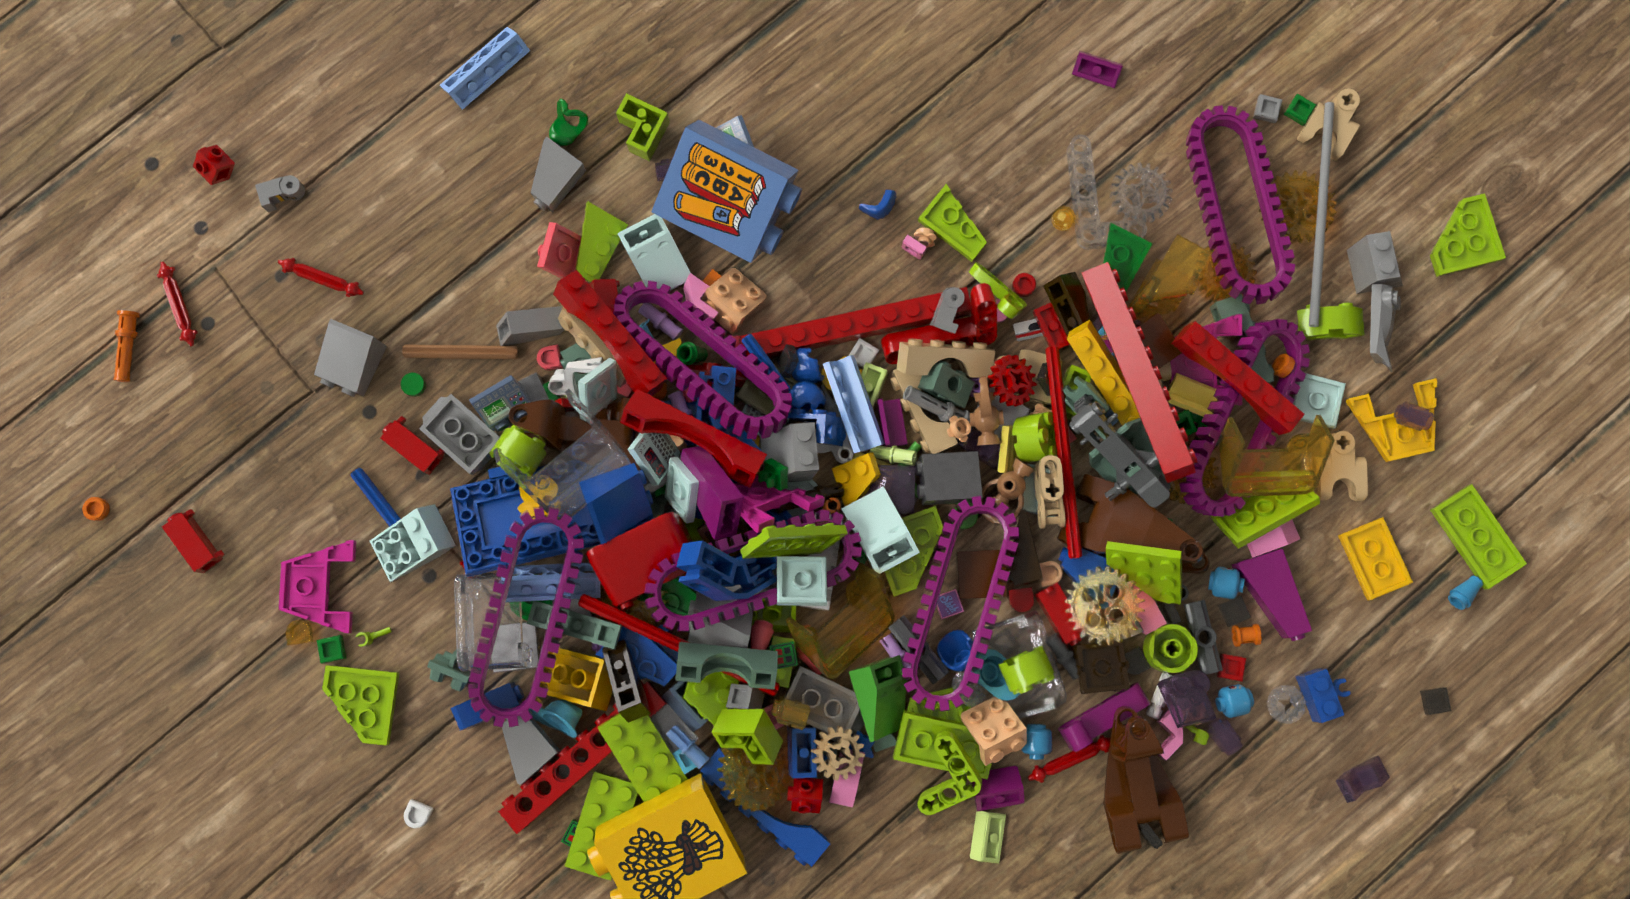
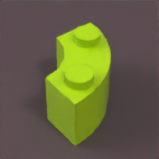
M1353 303L1320 307L1318 327L1309 326L1310 304L1306 305V309L1297 310L1298 330L1303 331L1306 340L1348 339L1365 336L1363 309L1353 307Z

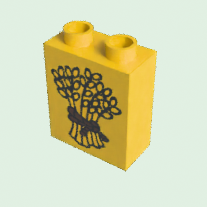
M701 773L597 826L594 839L595 846L587 849L590 862L598 876L609 872L617 886L616 889L610 891L611 899H699L747 874L744 855Z

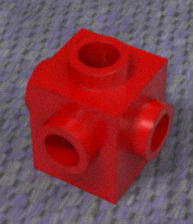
M213 145L198 150L193 167L210 185H214L230 179L235 162L218 145Z
M794 778L793 786H788L787 801H791V811L803 814H820L823 779Z

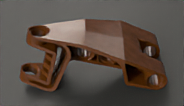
M621 398L610 403L607 408H603L588 421L580 419L579 410L566 412L565 407L551 399L518 404L509 411V419L515 427L530 432H525L524 434L530 438L536 437L542 440L545 446L608 472L635 463L638 471L641 470L627 450L635 440L636 431L620 423L624 407L630 398ZM517 411H526L527 415L521 417L518 422L514 420V415Z
M1084 474L1076 492V497L1093 504L1094 508L1088 522L1079 523L1081 548L1095 554L1106 553L1107 541L1177 550L1182 551V573L1201 574L1208 570L1210 566L1209 558L1204 553L1201 544L1155 508L1149 506L1128 488L1126 493L1119 494L1112 501H1109V497L1106 498L1105 493L1115 486L1114 482ZM1063 527L1060 529L1057 539L1067 544L1066 530ZM1202 558L1205 559L1203 567L1194 568L1192 564L1200 562Z
M1121 706L1114 713L1103 801L1113 846L1117 854L1142 848L1138 829L1140 824L1158 821L1165 840L1164 844L1189 838L1183 803L1157 757L1159 754H1164L1163 748L1150 724L1128 706ZM1125 711L1131 712L1132 718L1127 721V724H1122L1120 722L1121 714Z

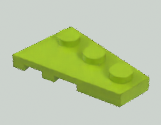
M945 184L920 215L918 222L926 228L932 229L935 235L973 262L987 242L973 221L968 218L962 209V205L950 192L951 190L948 185Z
M588 201L585 207L586 212L582 225V236L575 270H578L583 278L591 283L592 280L600 279L620 241L617 233L625 230L628 224Z

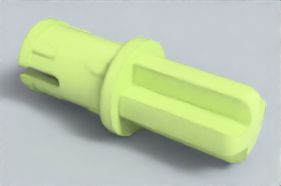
M893 445L892 448L878 446L870 449V453L873 452L875 458L889 460L890 464L896 462L914 466L917 460V451L901 449L896 445Z

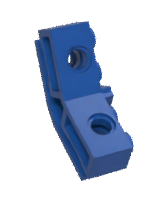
M712 366L710 376L705 375V372L698 374L706 383H711V387L734 405L736 368ZM698 397L695 405V418L702 421V408L698 406ZM710 406L707 408L706 416H708L711 426L761 451L752 439H747L745 431L741 437L733 434L734 425L732 424L725 429L720 424L721 416L715 420L709 415Z
M703 540L683 543L676 566L687 572L686 576L679 578L680 583L714 601L748 599L777 581V575H773L772 572L773 569L777 568V557L743 559L741 552L731 557ZM735 585L741 586V588L737 589L734 592L725 588L733 587Z

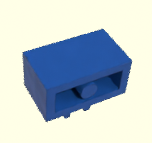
M1320 668L1295 676L1312 722L1324 723L1344 716L1338 697H1347L1351 694L1350 691L1341 692L1339 690V685L1345 683L1346 679L1339 678L1332 682L1328 670Z
M811 725L787 726L788 775L791 778L817 777V763L812 762V759L817 756L811 752V749H817L818 745L813 742L814 739L816 740V728ZM823 755V759L827 760V756Z

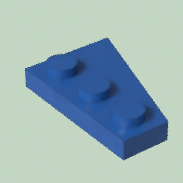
M622 626L618 642L621 640L626 641L638 674L666 686L676 675L677 662L653 640ZM601 648L595 655L604 658Z

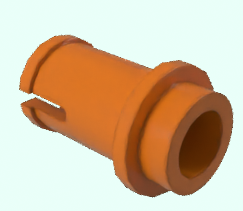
M829 498L824 503L823 510H829V514L839 513L841 503L837 498ZM834 502L836 504V509H829L828 503Z

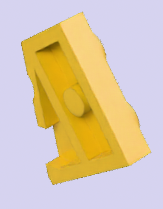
M873 452L832 468L836 483L840 482L842 484V487L838 489H844V495L841 497L844 506L864 496L870 489V485L875 483L881 475Z

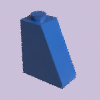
M1063 547L1058 560L1062 561L1060 564L1062 570L1079 588L1083 589L1102 611L1107 610L1121 574L1108 566L1106 558L1082 548L1081 558L1070 559L1068 557V548Z
M515 682L505 684L485 693L487 699L493 705L500 708L519 706L524 698L521 687L519 685L516 686ZM471 699L451 708L460 731L473 728L485 722L480 718L481 710L475 712L472 708Z

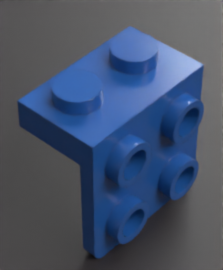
M791 409L787 419L800 422H816V443L843 446L846 430L842 418L836 417V412H827V410H813L811 412L803 409Z

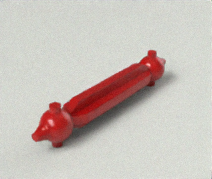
M295 258L278 260L277 262L282 266L283 273L294 272L297 276L334 290L346 291L347 297L364 294L359 288L358 282L348 284L346 280L305 264H296Z
M162 261L160 262L157 277L164 279L163 287L177 327L182 330L179 340L187 342L192 347L198 332L191 329V320L178 283L172 277L175 268L167 266Z
M1100 735L1097 743H1091L1079 751H1071L1047 762L1043 768L1035 765L1032 774L1027 778L1029 781L1036 780L1043 783L1046 775H1055L1096 756L1100 750L1108 753L1110 738Z

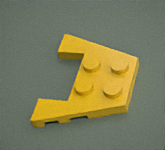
M1436 378L1412 384L1419 406L1414 409L1376 417L1369 394L1346 399L1347 405L1385 462L1435 451L1436 421H1434V408L1437 398H1435Z

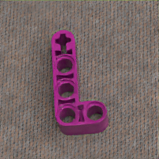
M1136 682L1130 685V689H1123L1061 725L1058 730L1069 749L1076 752L1090 745L1093 742V738L1112 728L1114 713L1119 707L1128 706L1137 713L1151 703L1139 683ZM1123 712L1120 716V722L1132 716L1131 712Z

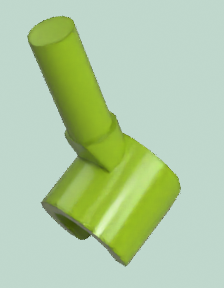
M388 627L372 633L360 632L355 637L365 636V643L358 646H369L373 643L374 639L391 633L392 630Z
M1182 720L1183 727L1195 733L1193 741L1206 745L1209 734Z

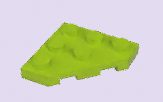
M1485 193L1464 198L1457 204L1430 254L1436 277L1502 261L1506 258Z
M936 506L902 518L920 553L884 571L893 597L916 589L943 529Z
M1107 541L1106 564L1154 600L1167 604H1181L1182 551Z
M326 665L322 690L338 707L337 710L346 722L353 727L362 743L386 746L390 744L399 673Z

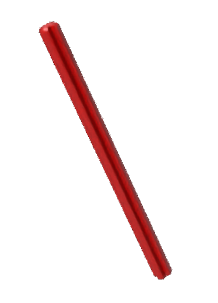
M1050 346L1046 348L1045 352L1057 457L1062 464L1064 485L1062 498L1065 510L1068 557L1075 559L1082 557L1062 371L1058 346Z
M582 594L578 601L580 607L677 652L679 650V642L690 643L589 595ZM720 671L748 684L745 679L735 673ZM776 682L774 690L762 688L757 689L765 693H768L772 696H775L779 690L780 685Z

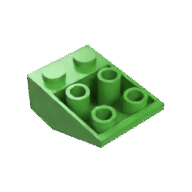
M900 655L877 660L849 671L870 742L881 739L900 729L903 712L905 711L906 688L904 684L907 682V679L902 678V668L904 667Z

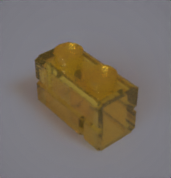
M781 696L779 700H774L771 714L775 717L777 723L786 726L790 724L793 728L803 730L807 723L810 706L807 702L794 701L793 698Z

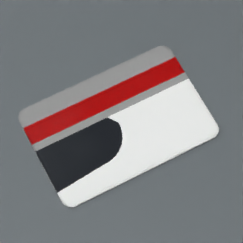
M1036 319L1013 324L1017 341L1043 336Z

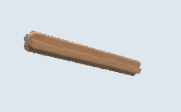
M404 345L402 354L405 358L518 359L519 350L516 346Z

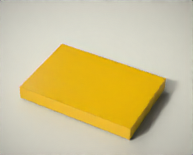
M1384 517L1338 535L1367 601L1413 583Z

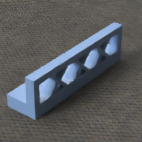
M506 27L441 83L440 86L463 110L530 50L516 32Z
M854 355L847 356L838 361L824 363L823 366L853 452H864L885 444Z
M571 563L572 566L579 568L577 579L571 577L567 579L575 582L573 594L564 592L563 595L571 596V599H580L582 594L593 598H600V581L596 573H584V571H594L590 563ZM563 564L515 566L513 574H517V576H512L506 602L554 600L561 575L559 573L562 571Z

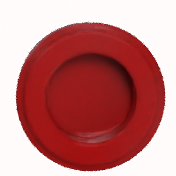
M1028 273L1018 274L1012 283L1013 291L1020 297L1030 296L1036 288L1035 278Z

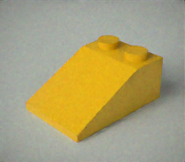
M559 648L558 653L548 651V654L555 655L556 661L554 668L544 666V668L552 671L550 683L540 682L548 685L547 695L607 711L613 690L605 660Z

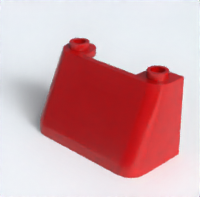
M668 512L611 539L605 544H600L586 552V556L614 608L625 611L635 606L634 601L637 600L638 596L644 594L646 583L655 584L648 576L653 569L662 573L657 564L667 558L670 564L674 565L671 556L681 551L683 543L693 541L680 515ZM681 569L676 570L665 578L663 584L678 577L686 576L687 572Z

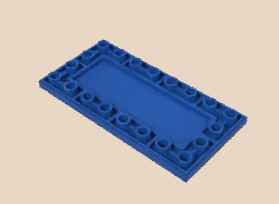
M571 459L538 467L531 479H526L527 474L524 473L521 477L510 474L450 488L466 576L471 577L495 571L498 568V564L508 566L507 562L500 561L502 549L512 551L511 547L504 546L506 534L516 536L514 532L510 531V526L514 520L524 524L519 516L522 513L517 510L518 506L524 502L520 496L519 486L521 484L538 486L544 474L550 476L558 485L557 497L560 499L561 508L557 518L565 511L573 518L567 526L576 522L581 530V533L573 537L582 536L584 548H574V551L600 545L601 543L579 482L608 471L578 459ZM547 503L544 507L549 509V506L553 507V504ZM653 513L623 533L654 519ZM552 523L533 525L526 531L521 541L515 566L565 554L568 546L565 532L559 526Z

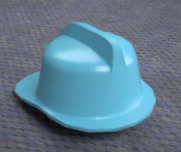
M988 649L986 656L981 654L976 656V658L984 660L982 670L973 668V673L980 675L978 682L980 686L984 687L996 698L1004 701L1013 700L1020 695V693L1014 695L1008 689L998 666L999 663H1003L1006 660L1001 653Z
M557 700L550 703L545 709L540 708L538 713L530 709L533 719L539 723L559 730L569 737H577L575 728L582 716V710L571 702Z

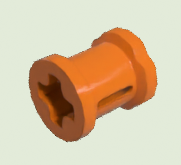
M1253 624L1252 627L1240 628L1238 625L1232 626L1231 635L1235 647L1248 643L1261 644L1262 638L1259 625Z

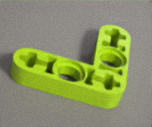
M978 262L969 270L971 276L979 283H986L991 286L993 294L1000 300L997 308L1008 318L1014 319L1027 306L1022 298Z
M948 730L937 734L934 747L952 778L920 794L917 806L921 813L925 815L936 814L977 795L981 790L982 778L957 736ZM942 739L946 742H951L949 748L946 744H941ZM960 758L964 761L965 766L963 768H956L952 765V760ZM967 778L969 779L970 782H974V781H975V786H974V787H972V785H970V784H969V785H966ZM951 788L956 792V796L948 798L944 795L943 790ZM925 799H927L929 802L934 800L933 806H931L929 803L925 804Z

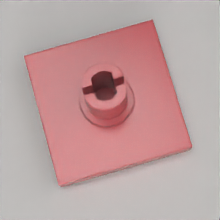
M549 222L544 244L538 247V256L540 258L537 267L561 279L574 272L581 236L558 223Z

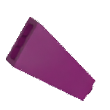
M700 446L682 449L680 460L699 481L697 506L713 539L718 540L736 535L744 496L713 456Z
M1283 549L1274 550L1231 564L1233 569L1239 570L1240 578L1245 579V587L1282 638H1291V641L1305 638V633L1312 631Z

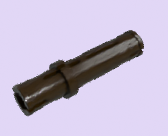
M837 482L824 487L821 485L815 486L812 490L806 491L805 495L814 498L816 494L825 497V503L829 498L843 497L844 489H838L842 487V484ZM788 502L781 505L780 508H776V511L782 513L783 511L799 508V506Z

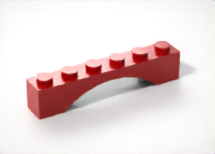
M578 270L560 279L553 295L568 313L587 324L604 342L617 361L628 386L633 392L639 389L651 396L659 392L667 380L666 376Z
M1196 321L1186 325L1171 343L1187 358L1207 368L1232 386L1252 406L1261 421L1278 435L1290 433L1305 415Z
M636 389L623 410L620 423L641 434H670L697 444L719 462L729 478L751 488L767 456L766 453L639 389Z

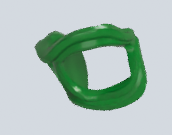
M560 98L557 102V119L550 127L549 138L559 146L572 144L587 127V114L580 110H569L568 103ZM564 115L578 116L579 124L577 126L571 125Z

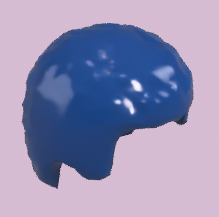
M799 348L791 356L789 369L792 377L797 382L808 381L817 383L824 380V376L819 371L818 360L808 356L812 352L811 348Z
M798 382L789 391L792 396L791 409L803 407L805 411H809L810 408L816 410L818 406L824 407L826 403L823 391L812 382Z
M953 630L939 641L937 653L946 667L953 671L963 672L966 669L974 641L964 631Z

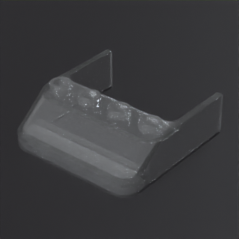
M570 389L565 391L569 403L592 428L535 475L525 476L498 448L493 450L496 463L536 503L543 506L547 513L549 506L559 508L557 518L564 511L572 517L587 505L579 485L580 481L631 464L628 455L608 429Z

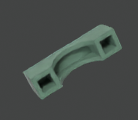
M1242 294L1236 299L1230 297L1215 302L1209 307L1215 322L1235 314H1242V335L1237 336L1239 339L1248 337L1245 331L1250 326H1255V322L1251 320L1249 314V304L1242 302ZM1263 344L1251 369L1270 384L1274 381V370L1267 363L1265 357L1266 349Z
M679 642L675 680L700 683L711 673L725 671L741 676L751 688L774 690L777 676L778 651Z

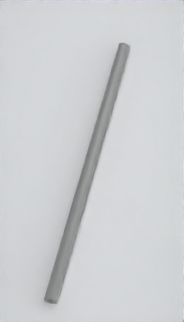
M1333 102L1325 103L1309 315L1310 327L1319 326L1334 118Z

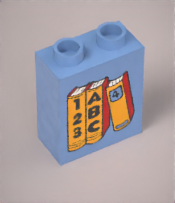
M697 120L685 127L651 212L751 263L762 252L772 255L777 248L784 230L774 225L780 211L791 214L799 200L802 188L793 184L799 170L701 120Z

